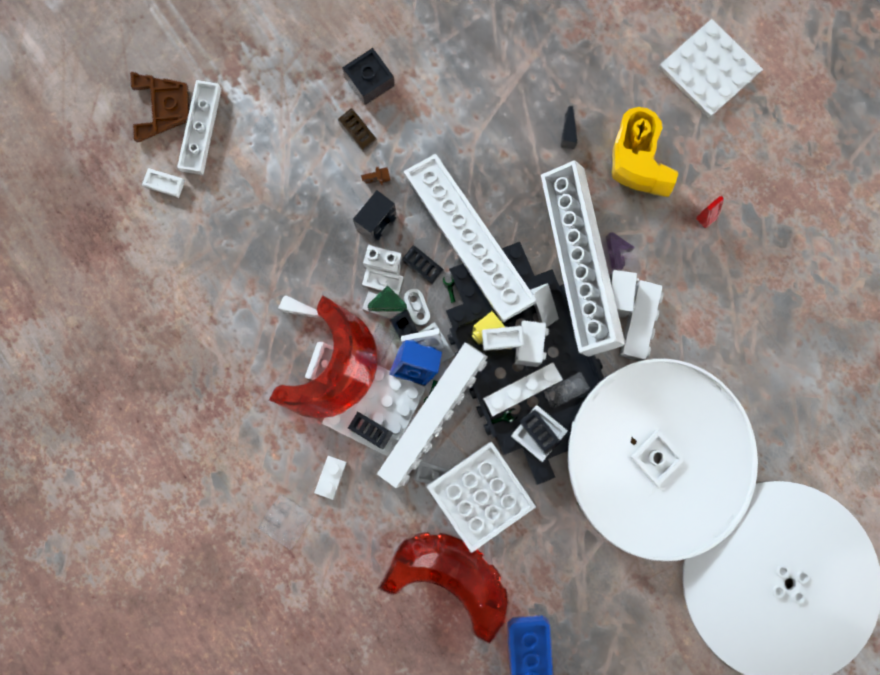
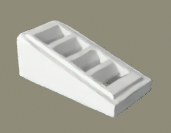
M288 296L283 297L278 307L283 313L313 318L321 317V313L318 310Z

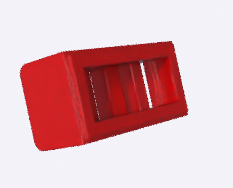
M719 196L697 216L696 219L704 228H707L718 219L724 201L722 196Z

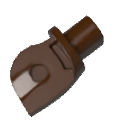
M377 166L376 172L361 175L362 181L365 184L379 181L381 186H383V183L391 181L388 167L379 169V166Z

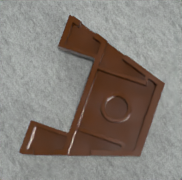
M130 72L131 88L134 91L151 89L152 122L133 124L134 141L136 143L187 122L190 111L187 83Z

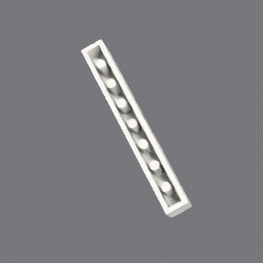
M464 343L377 473L380 477L395 488L401 485L404 486L409 481V473L412 469L415 470L421 463L419 458L423 452L426 454L432 446L430 442L434 436L438 437L442 432V424L445 420L448 421L454 413L452 409L456 403L459 405L465 397L464 391L467 387H472L476 381L475 375L477 372H481L487 364V361H485L487 359L486 355L470 344Z

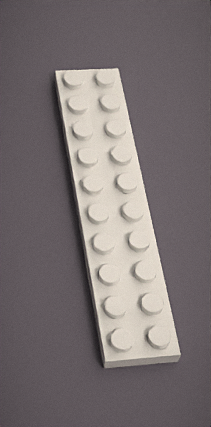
M434 154L405 170L404 176L501 321L505 322L536 304V298L437 155Z

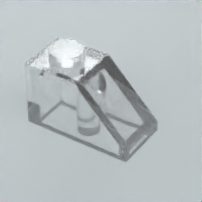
M580 372L543 393L551 408L554 409L587 392L590 388Z

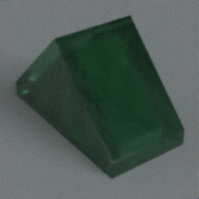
M388 285L368 304L369 312H403L405 310L408 312L407 304Z

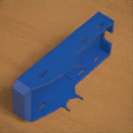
M543 615L511 618L507 622L510 675H553L551 634L548 619Z

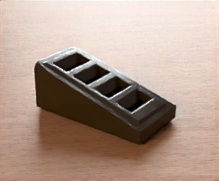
M352 108L339 117V125L362 151L377 140ZM355 124H358V126L355 127L353 130L350 129V128H352ZM362 129L364 130V131H363L362 133H360L358 136L355 135V134H357L360 130H362ZM368 135L369 137L361 143L360 140Z

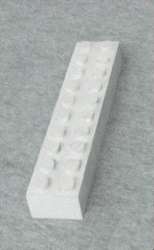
M574 160L542 174L541 178L578 350L581 354L592 356L624 346L625 342L585 170Z

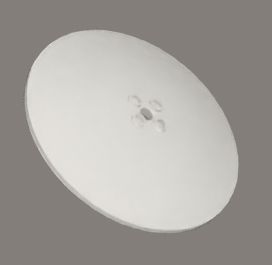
M643 360L626 365L604 378L589 393L581 405L571 430L568 450V465L572 487L587 519L604 538L628 553L650 560L676 561L691 558L708 551L723 541L744 516L752 499L757 478L758 458L755 436L740 402L715 376L700 367L679 360ZM631 437L636 439L637 444L633 445L630 443ZM655 453H659L661 456V461L658 464L653 460ZM652 483H654L656 486L660 485L666 488L665 490H661L656 487L652 494V497L648 498L651 491L650 488L652 486Z
M781 481L760 482L755 484L750 504L734 530L723 541L708 551L684 559L683 590L688 612L699 635L722 661L744 675H832L849 664L858 655L873 632L880 611V567L873 545L857 519L839 502L821 491L802 484ZM787 578L793 580V586L790 589H786L784 585Z

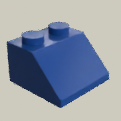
M405 340L399 347L389 375L426 386L438 374L442 352L431 346L420 345L413 340Z

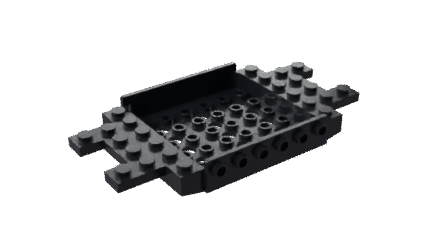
M519 241L502 248V251L529 290L548 283L559 317L558 320L546 327L549 329V334L544 339L543 352H546V359L538 367L524 366L522 371L517 372L512 367L515 362L516 348L484 351L483 345L481 343L478 345L472 338V329L476 323L491 311L500 321L501 319L463 263L449 269L463 304L446 310V316L451 326L447 337L451 346H455L457 351L454 353L455 357L464 343L470 344L487 356L485 368L481 372H477L475 375L476 381L469 388L472 399H476L478 403L476 407L480 418H484L486 423L483 425L487 436L490 435L491 438H496L503 455L522 448L536 485L556 478L548 459L569 450L572 421H575L576 415L589 393L607 376L604 377L601 371L603 366L599 358L596 359L595 355L586 356L579 353L565 285L559 286L553 269L535 276ZM532 305L505 322L501 321V323L506 327H516L518 319L535 322L533 319V315L536 313L535 306ZM550 347L558 349L557 357L552 358L548 355ZM554 363L562 381L534 396L538 399L537 406L563 426L567 432L560 440L561 443L541 462L511 437L520 426L519 421L534 408L527 404V399L518 403L520 406L518 414L511 413L512 417L519 416L512 422L505 420L492 424V419L504 415L509 409L491 417L483 403V398ZM497 368H503L506 371L504 378L499 379L495 376ZM565 382H570L573 385L571 393L563 391L562 386ZM552 389L555 391L556 396L553 400H548L545 397L546 390Z

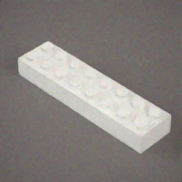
M196 80L177 166L181 172L204 174L221 94V87L217 83Z

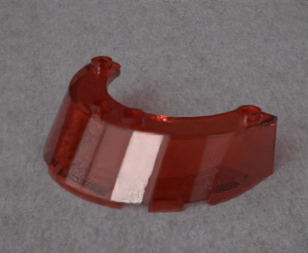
M323 295L317 305V313L328 324L334 342L333 354L328 366L316 379L306 384L277 386L269 398V401L298 415L315 419L340 415L354 404H357L370 389L378 365L377 346L366 324L358 316Z
M429 532L415 534L413 538L405 539L398 547L378 589L391 595H396L407 585L417 582L435 584L448 590L466 608L475 636L491 644L505 624L508 595L506 588H503L501 584V575L493 564L489 565L482 558L483 554L476 549L471 553L463 540L448 534L430 535Z

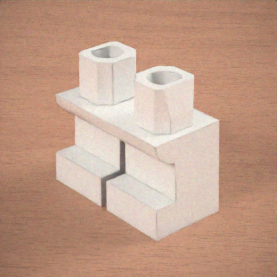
M368 245L363 262L364 268L370 267L399 275L402 266V253Z

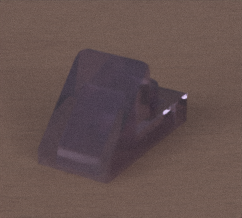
M611 232L606 236L611 270L622 271L623 266H625V258L621 254L632 252L634 246Z

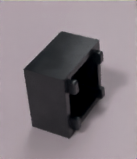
M371 48L342 67L344 78L364 105H367L395 86L393 74L374 48Z
M376 190L353 218L356 230L373 243L376 240L379 241L382 238L381 233L389 223H394L397 219L395 217L397 215L395 203Z

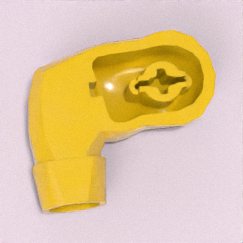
M635 107L624 113L612 150V178L634 190L669 197L676 184L678 171L661 163L658 164L654 160L657 141L662 131V121L655 112L648 108Z

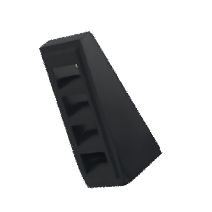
M569 106L565 114L560 146L562 148L575 149L578 142L573 106Z
M414 245L402 258V262L431 284L435 282L444 270ZM416 254V258L411 262L410 259ZM422 258V263L417 267L416 264ZM427 263L430 264L429 267L425 270V272H423L422 269L424 268V266ZM434 267L436 270L431 275V277H429L428 274Z
M535 409L519 421L545 455L561 443L560 439ZM537 418L538 421H536L533 425L528 427L527 424L530 423L533 419ZM539 425H542V426H543V427H542L541 429H539L537 432H535V433L532 432V431H533L534 429H536ZM547 431L548 434L539 440L538 437ZM550 438H552L553 441H551L548 445H546V446L544 447L543 444H544L547 440H549Z
M358 411L348 426L349 430L381 449L385 448L393 434L392 431ZM361 419H363L364 422L362 423L360 429H356ZM368 423H370L371 425L368 428L367 432L363 433ZM378 428L374 436L371 438L370 436L373 433L374 429Z

